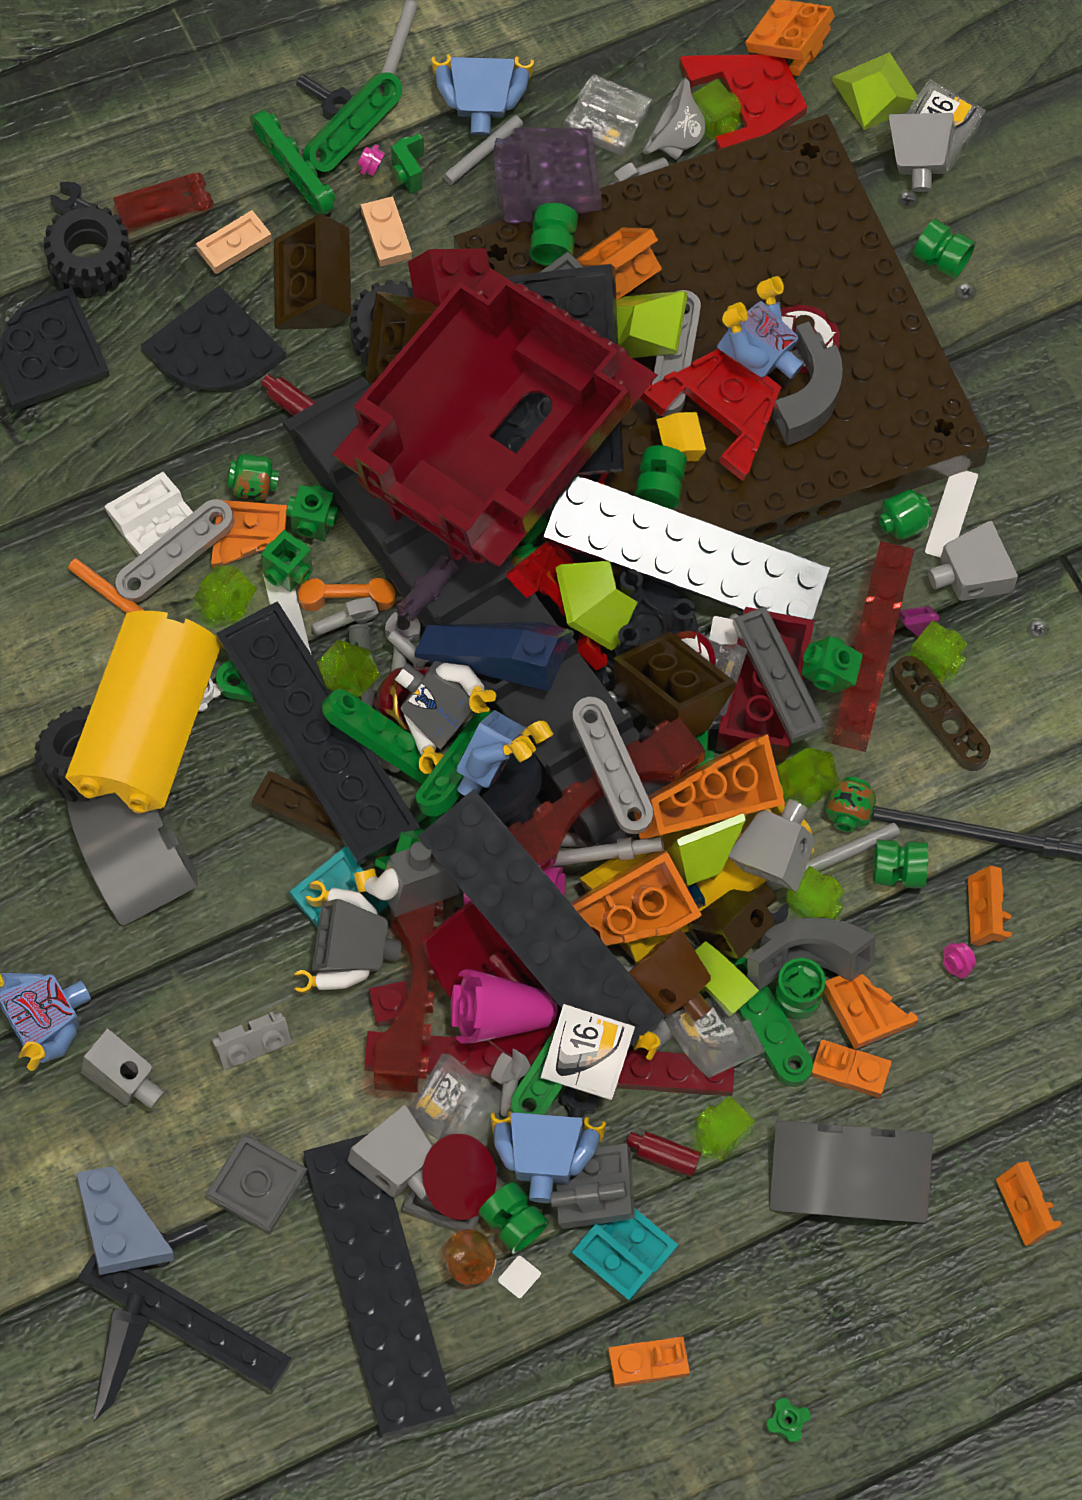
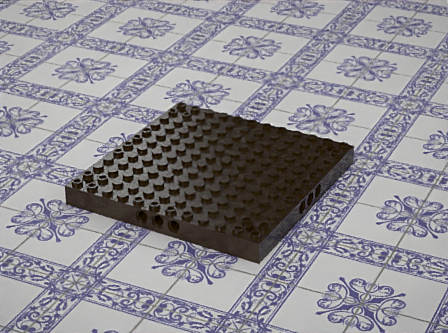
M828 114L555 202L573 208L578 214L577 229L573 235L575 239L573 257L575 259L622 227L649 228L653 230L658 241L652 244L650 248L662 270L622 297L676 292L679 290H687L697 295L701 303L692 362L719 349L717 346L729 329L722 320L723 314L729 306L741 302L748 311L760 301L766 304V301L758 295L757 286L761 281L775 276H779L784 285L783 293L775 296L776 302H780V309L797 305H808L824 311L828 321L835 323L839 329V352L843 371L838 401L831 417L822 428L811 436L787 446L772 418V410L750 471L743 481L718 462L722 454L738 436L687 395L685 396L684 406L679 413L697 412L706 451L699 461H687L684 479L681 481L682 490L679 505L671 510L761 542L985 464L990 445ZM535 209L454 235V249L486 248L489 267L504 277L539 273L548 267L536 263L529 256ZM800 315L796 318L794 327L796 329V326L809 321L814 330L815 321L809 315ZM657 356L632 358L649 370L655 371ZM778 368L767 375L781 386L777 400L799 392L811 380L809 372H798L793 379H790ZM640 398L622 418L624 471L609 473L603 484L635 496L638 476L641 475L639 471L643 450L650 446H663L656 419L665 416L657 414ZM585 555L587 562H600L598 559ZM611 565L617 589L620 585L622 572L625 571L628 576V570ZM642 576L643 582L650 580V578Z

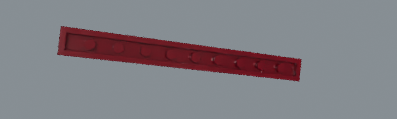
M368 1031L365 1071L439 1076L441 1071L444 1070L451 1077L460 1076L463 1078L493 1080L491 1074L502 1052L487 1040L472 1044H462L456 1037ZM544 1043L526 1057L530 1067L543 1049ZM628 1049L616 1086L619 1089L732 1096L735 1057L656 1051L652 1060H648L646 1056L649 1051ZM525 1076L521 1077L518 1081L521 1082Z

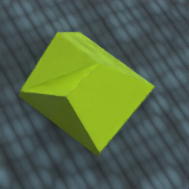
M890 52L832 77L834 85L863 130L889 120V114H903L917 108L921 102Z
M677 291L626 296L616 301L618 345L623 347L631 358L677 354L688 296L687 292Z
M610 561L561 564L556 567L567 624L611 651L615 649L619 642V630L628 624L638 602L616 589Z
M744 814L679 838L669 847L667 852L687 886L707 878L715 879L721 873L746 821Z

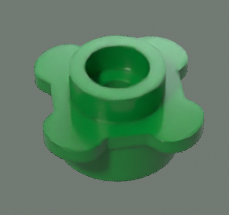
M781 1398L775 1403L776 1411L773 1417L767 1420V1429L772 1434L776 1433L782 1438H787L789 1442H798L802 1438L801 1430L804 1423L809 1422L811 1418L810 1411L806 1407L798 1408L790 1404L787 1398ZM786 1417H790L792 1419V1422L790 1424L785 1422Z

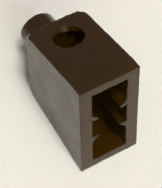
M762 884L754 892L733 889L700 911L702 916L688 923L687 926L699 946L706 941L722 955L740 959L774 925V919L768 908L777 901V897L773 890L765 884Z

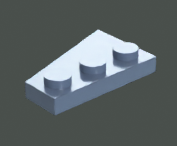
M114 1166L77 1173V1183L99 1275L174 1260V1252Z

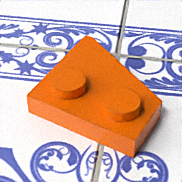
M222 500L233 511L235 522L233 528L213 544L212 568H219L263 551L269 542L275 540L283 530L286 531L287 505ZM216 516L215 525L222 522V516Z
M860 974L852 981L839 975L827 980L825 983L824 994L855 1050L911 1028L918 1022V1018L914 1013L910 1011L907 1014L891 1002L892 996L883 989L873 986L870 979L863 974Z

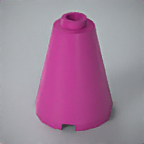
M472 969L461 971L458 976L464 977L462 983L453 987L451 1022L452 1027H459L462 1036H455L462 1044H472L547 1028L557 1016V1002L546 990Z

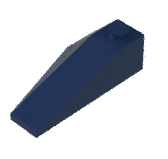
M541 622L427 625L414 654L416 658L466 665L474 673L550 691L574 636L573 630Z

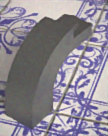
M809 321L796 326L795 334L798 336V341L795 346L810 374L811 380L799 392L776 400L774 404L772 418L787 446L811 436L829 420L835 410L842 381L843 367L837 345L826 348L822 335L819 332H814Z
M800 918L785 921L772 926L761 937V948L754 950L748 956L747 978L758 990H761L779 976V972L785 963L795 958H807L819 964L820 967L829 969L852 981L874 965L876 936L853 924L829 918Z

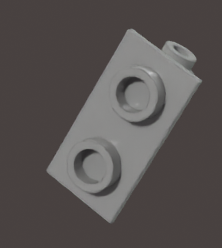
M269 1012L267 1015L249 1021L251 1030L247 1032L244 1031L242 1025L224 1032H218V1037L213 1038L212 1042L216 1052L219 1054L223 1069L226 1070L291 1044L292 1040L287 1022L281 1012L277 1014Z

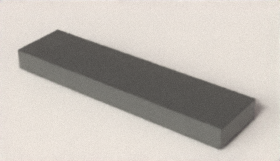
M766 606L733 618V626L791 744L823 732L825 725Z

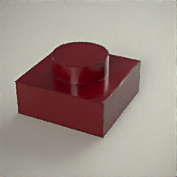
M405 981L369 988L377 1027L413 1019Z

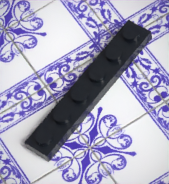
M93 1253L78 1276L79 1281L126 1307L130 1292L145 1296L139 1315L149 1317V1322L271 1394H273L292 1363V1358L139 1268L99 1275Z

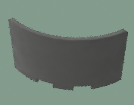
M115 792L103 795L99 799L90 798L89 802H81L80 799L75 802L67 800L72 827L85 861L108 906L121 925H126L197 887V871L188 858L175 831L167 832L165 828L166 826L162 819L163 816L167 815L165 807L138 814L131 810Z
M776 1121L770 1208L773 1211L925 1223L928 1218L933 1133Z

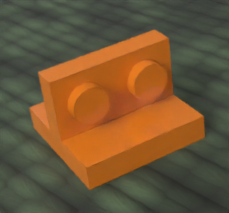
M622 227L576 259L583 267L612 264L615 267L616 301L662 270L650 248L658 239L653 230L649 228Z

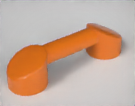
M312 578L302 584L298 591L299 604L307 611L321 609L326 603V598L371 597L379 611L390 609L396 602L394 586L383 578H374L369 584H324L322 580Z

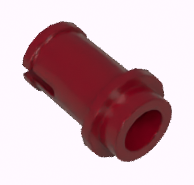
M500 949L483 963L487 967L485 971L487 974L491 972L497 977L525 985L529 983L509 961L508 957L510 955L508 953L504 954Z

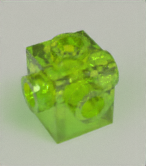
M215 566L213 571L202 579L200 589L193 599L202 607V613L210 620L215 622H235L236 619L245 613L248 602L258 589L236 566Z

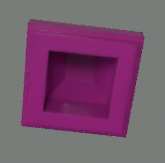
M930 606L898 610L896 612L897 618L919 638L939 620V615Z

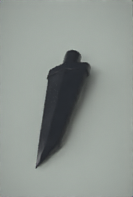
M130 1292L125 1310L113 1307L93 1422L114 1404L145 1329L148 1327L150 1318L139 1315L145 1296Z

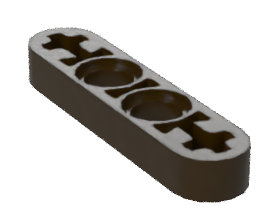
M914 656L900 658L896 662L893 671V681L897 688L960 766L969 771L983 769L987 765L991 753L987 740L919 658ZM904 668L909 672L915 670V678L913 679L911 676L904 678L902 676ZM917 682L920 687L914 692ZM925 693H934L939 697L940 704L936 707H927L922 703L921 696ZM948 719L957 720L961 724L962 730L956 734L947 733L942 727V723ZM966 735H969L967 742L965 744L963 739L966 737ZM968 746L972 751L977 749L981 751L979 759L976 756H967Z

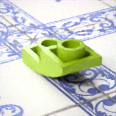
M705 941L695 950L711 975V981L701 992L703 993L706 990L731 1017L759 990L734 964L708 942Z

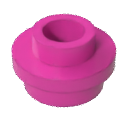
M375 144L372 149L365 147L357 165L362 167L360 174L365 175L367 173L372 177L374 176L385 155L383 151L378 149L379 145Z
M962 942L958 944L951 943L943 950V964L950 974L959 978H965L971 974L972 969L976 966V958L968 945Z

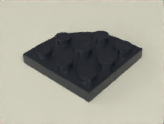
M217 286L141 344L142 352L168 378L187 389L197 392L203 389L221 390V393H227L245 388L259 380L286 359V352L220 286Z
M72 287L27 304L7 322L8 326L0 339V381L13 411L110 376L107 364Z

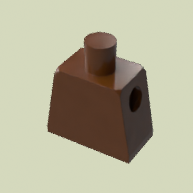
M678 929L658 943L628 971L664 1015H670L680 1007H683L692 1020L696 1022L712 1009L699 993L711 981V975L681 929Z

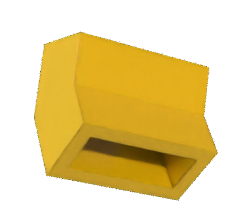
M697 412L674 413L656 419L663 446L681 451L687 457V461H699L705 453L706 447Z

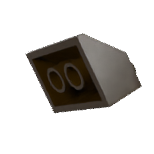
M318 214L274 239L275 328L280 330L326 329L350 317L349 227L322 214Z
M376 292L365 378L369 384L375 382L438 308L436 305L426 300L386 292Z
M671 631L613 658L615 692L678 743H682L689 737H694L708 730L736 688V682Z

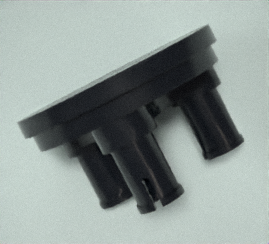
M628 569V576L625 571L622 572L620 585L617 590L638 603L628 624L619 630L618 646L611 651L605 646L600 645L601 654L605 653L607 655V666L614 671L613 658L671 631L674 634L685 631L698 632V623L694 611L695 605L692 601L684 599L669 587L657 583L643 582L642 574L635 569Z
M512 753L499 778L489 788L483 787L479 795L502 823L506 822L508 826L514 828L523 848L533 849L537 847L533 837L540 844L544 839L543 834L539 831L532 818L533 812L540 805L536 796L542 786V768L533 753L531 757L522 762H518ZM461 794V795L459 796V798L457 799V801L454 803V805H455L456 803H458V802H459L462 798H464L465 796H464L463 794Z

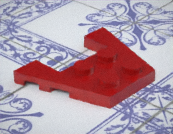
M694 55L680 57L679 65L685 78L690 82V88L723 79L744 128L716 136L715 145L718 150L786 128L806 115L807 105L785 58L770 55Z
M717 349L693 361L690 366L678 372L673 371L664 376L661 381L653 385L650 384L640 396V399L662 416L682 393L686 394L738 436L722 454L718 462L743 481L750 471L781 386L768 376L765 378L758 376L720 349Z
M545 541L507 572L506 577L526 598L538 590L545 596L549 595L558 605L561 614L566 618L556 567L561 564L579 562L565 547ZM580 632L577 642L579 654L596 671L607 665V655L605 653L601 654V644Z

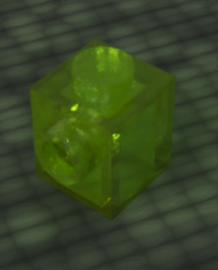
M718 79L692 93L695 103L705 118V133L711 140H714L716 136L732 132L739 125L741 103L738 97L733 92L729 93Z
M932 620L912 645L910 656L919 658L936 679L944 683L950 674L956 676L964 667L967 658L964 657L967 643L956 631L945 629Z
M337 640L316 662L327 689L333 691L343 689L357 698L380 676L369 649L341 640Z
M807 747L778 765L781 786L785 797L802 801L804 804L818 802L822 799V795L840 785L831 752Z
M809 866L803 874L797 892L788 890L785 903H789V908L802 918H829L836 920L844 909V906L841 904L844 890L841 889L840 883L834 877L828 874L823 875L812 866Z
M728 1096L716 1108L710 1105L699 1115L696 1120L699 1123L695 1135L698 1138L696 1141L708 1156L712 1157L715 1155L722 1162L753 1133L755 1120L732 1097Z

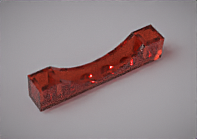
M880 541L854 648L862 653L863 656L856 685L844 689L832 739L833 745L863 752L867 750L913 558L914 549Z
M680 717L671 723L668 720L661 722L651 731L652 736L642 743L636 740L626 747L641 782H674L702 763L705 755L704 749ZM594 770L592 771L593 777L584 783L580 781L572 783L562 792L563 797L552 804L550 801H547L540 805L532 813L534 817L522 825L519 821L507 828L543 871L556 863L560 846L570 827L581 813L596 800L605 796Z
M444 900L396 917L391 910V928L402 941L409 956L413 980L410 994L402 1012L391 1027L377 1039L374 1063V1089L418 1093L419 1080L427 1079L428 1057H422L423 1046H430L432 1024H425L426 1013L433 1014L435 991H428L429 981H436L437 978L424 952L422 940L437 928L435 927V918L443 917Z

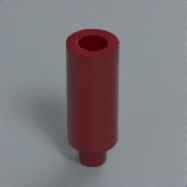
M267 374L261 381V385L268 390L267 397L292 416L317 403L283 377L275 379L270 374Z
M648 1131L645 1132L644 1136L631 1132L627 1140L629 1147L638 1150L637 1157L691 1178L694 1176L702 1152Z

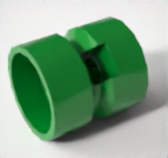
M545 203L535 209L533 234L531 235L529 256L533 261L549 266L567 252L573 256L575 244L573 235L576 233L578 214L573 208L561 203Z
M935 218L927 225L917 241L913 257L928 266L936 263L937 270L940 273L954 280L961 274L969 262L976 242L960 232L952 235L951 227Z
M662 445L650 446L643 450L639 471L641 475L638 476L635 497L668 509H675L679 505L682 490L681 481L684 479L687 463L685 454L675 448Z
M876 839L873 860V885L894 887L897 882H901L904 887L925 889L928 871V843L907 841L904 846H900L896 840Z
M795 958L784 964L779 972L774 997L788 1018L800 1020L815 1014L820 1007L826 979L824 971L819 964L807 958Z
M511 1182L499 1189L479 1210V1215L492 1230H500L499 1239L512 1254L518 1253L529 1246L549 1225L548 1219L536 1206L527 1205L529 1197L516 1182Z

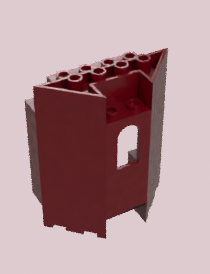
M490 268L476 286L472 288L459 282L353 407L359 423L332 455L341 464L359 475L356 480L373 498L378 497L387 503L390 511L388 514L396 522L405 515L448 544L452 560L459 561L464 555L469 562L483 564L487 560L493 566L500 567L658 375L632 359L628 352L620 345L614 344L605 337H601L596 330L585 326L579 320L573 319L565 310L557 308L551 302L545 301L535 291H530L526 286L519 283L516 285ZM532 393L544 394L550 398L552 410L517 454L491 438L492 434L525 396Z

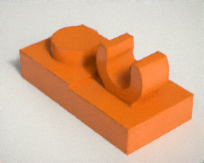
M990 865L968 876L970 938L973 945L983 946L993 940L1001 942L1012 937V932L1003 930V923L1011 919V914L1002 911L1004 891L1002 868Z
M821 1039L811 1077L880 1099L892 1061Z
M1028 1161L1015 1164L996 1178L1025 1246L1035 1245L1062 1225L1061 1221H1053L1049 1210L1054 1208V1205L1051 1202L1044 1201L1042 1191Z
M683 1336L608 1348L614 1388L688 1377L690 1375Z

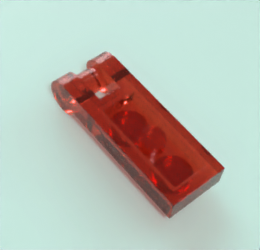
M192 173L113 197L118 216L122 219V224L126 225L127 230L194 210L198 212L206 211L214 204L210 193L205 191L206 182L201 173ZM188 191L193 195L184 197L183 193Z

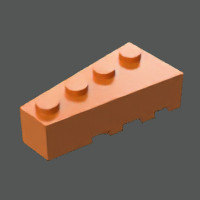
M768 734L746 740L648 795L653 808V818L649 828L639 833L640 839H647L733 818L740 814L745 815L785 805ZM633 811L635 821L640 820L641 815L638 812Z

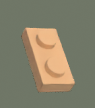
M393 196L361 204V213L379 266L382 267L412 259V251Z
M251 210L196 243L199 254L214 273L217 274L271 242L272 238L269 230Z

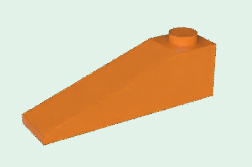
M667 851L653 852L571 903L606 946L671 934L702 916Z

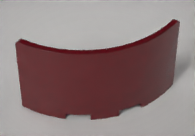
M469 901L422 940L428 962L450 1000L454 985H461L464 978L463 976H458L459 973L465 969L486 973L487 967L483 963L499 949L504 954L508 953L510 955L508 957L509 961L528 980L529 983L527 985L546 990L472 901ZM557 1003V1016L547 1028L487 1041L511 1058L513 1049L527 1057L550 1038L557 1027L562 1008Z

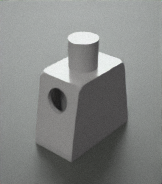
M953 113L889 114L899 174L912 175V191H931L932 174H944L947 172L955 129Z
M992 520L945 544L940 558L942 565L928 570V577L934 589L951 584L957 598L961 601L1011 593L1014 591L1018 578Z
M789 800L781 816L765 810L758 812L733 846L728 858L745 872L797 892L815 843V837L801 825L808 809L794 800Z
M108 1028L83 1058L81 1073L126 1106L136 1097L152 1109L165 1093V1091L149 1080L153 1071L152 1065ZM122 1075H131L134 1079L127 1080Z
M403 1105L355 1144L350 1150L347 1161L392 1197L398 1196L410 1186L422 1201L428 1198L423 1186L422 1173L425 1158L432 1145L409 1109Z

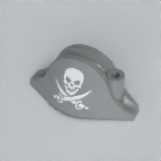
M686 78L680 81L654 128L643 153L650 154L655 150H662L677 160L684 150L696 145L703 137L705 118L692 97L690 82Z

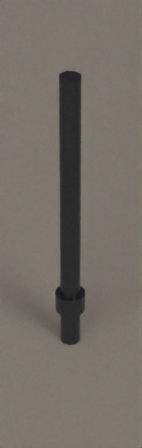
M875 806L873 820L895 823L896 825L1041 851L1043 856L1056 858L1058 854L1082 859V844L1061 841L1059 836L1045 834V837H1039Z

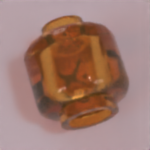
M473 1229L460 1230L453 1234L446 1242L444 1248L445 1263L453 1279L465 1285L480 1284L487 1280L494 1272L496 1265L495 1253L490 1241L483 1233Z

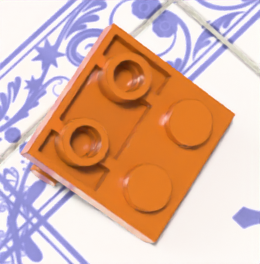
M775 0L746 40L745 44L748 52L794 59L789 68L793 75L799 76L807 63L813 62L823 48V41L831 31L829 24L835 17L831 6L791 0Z

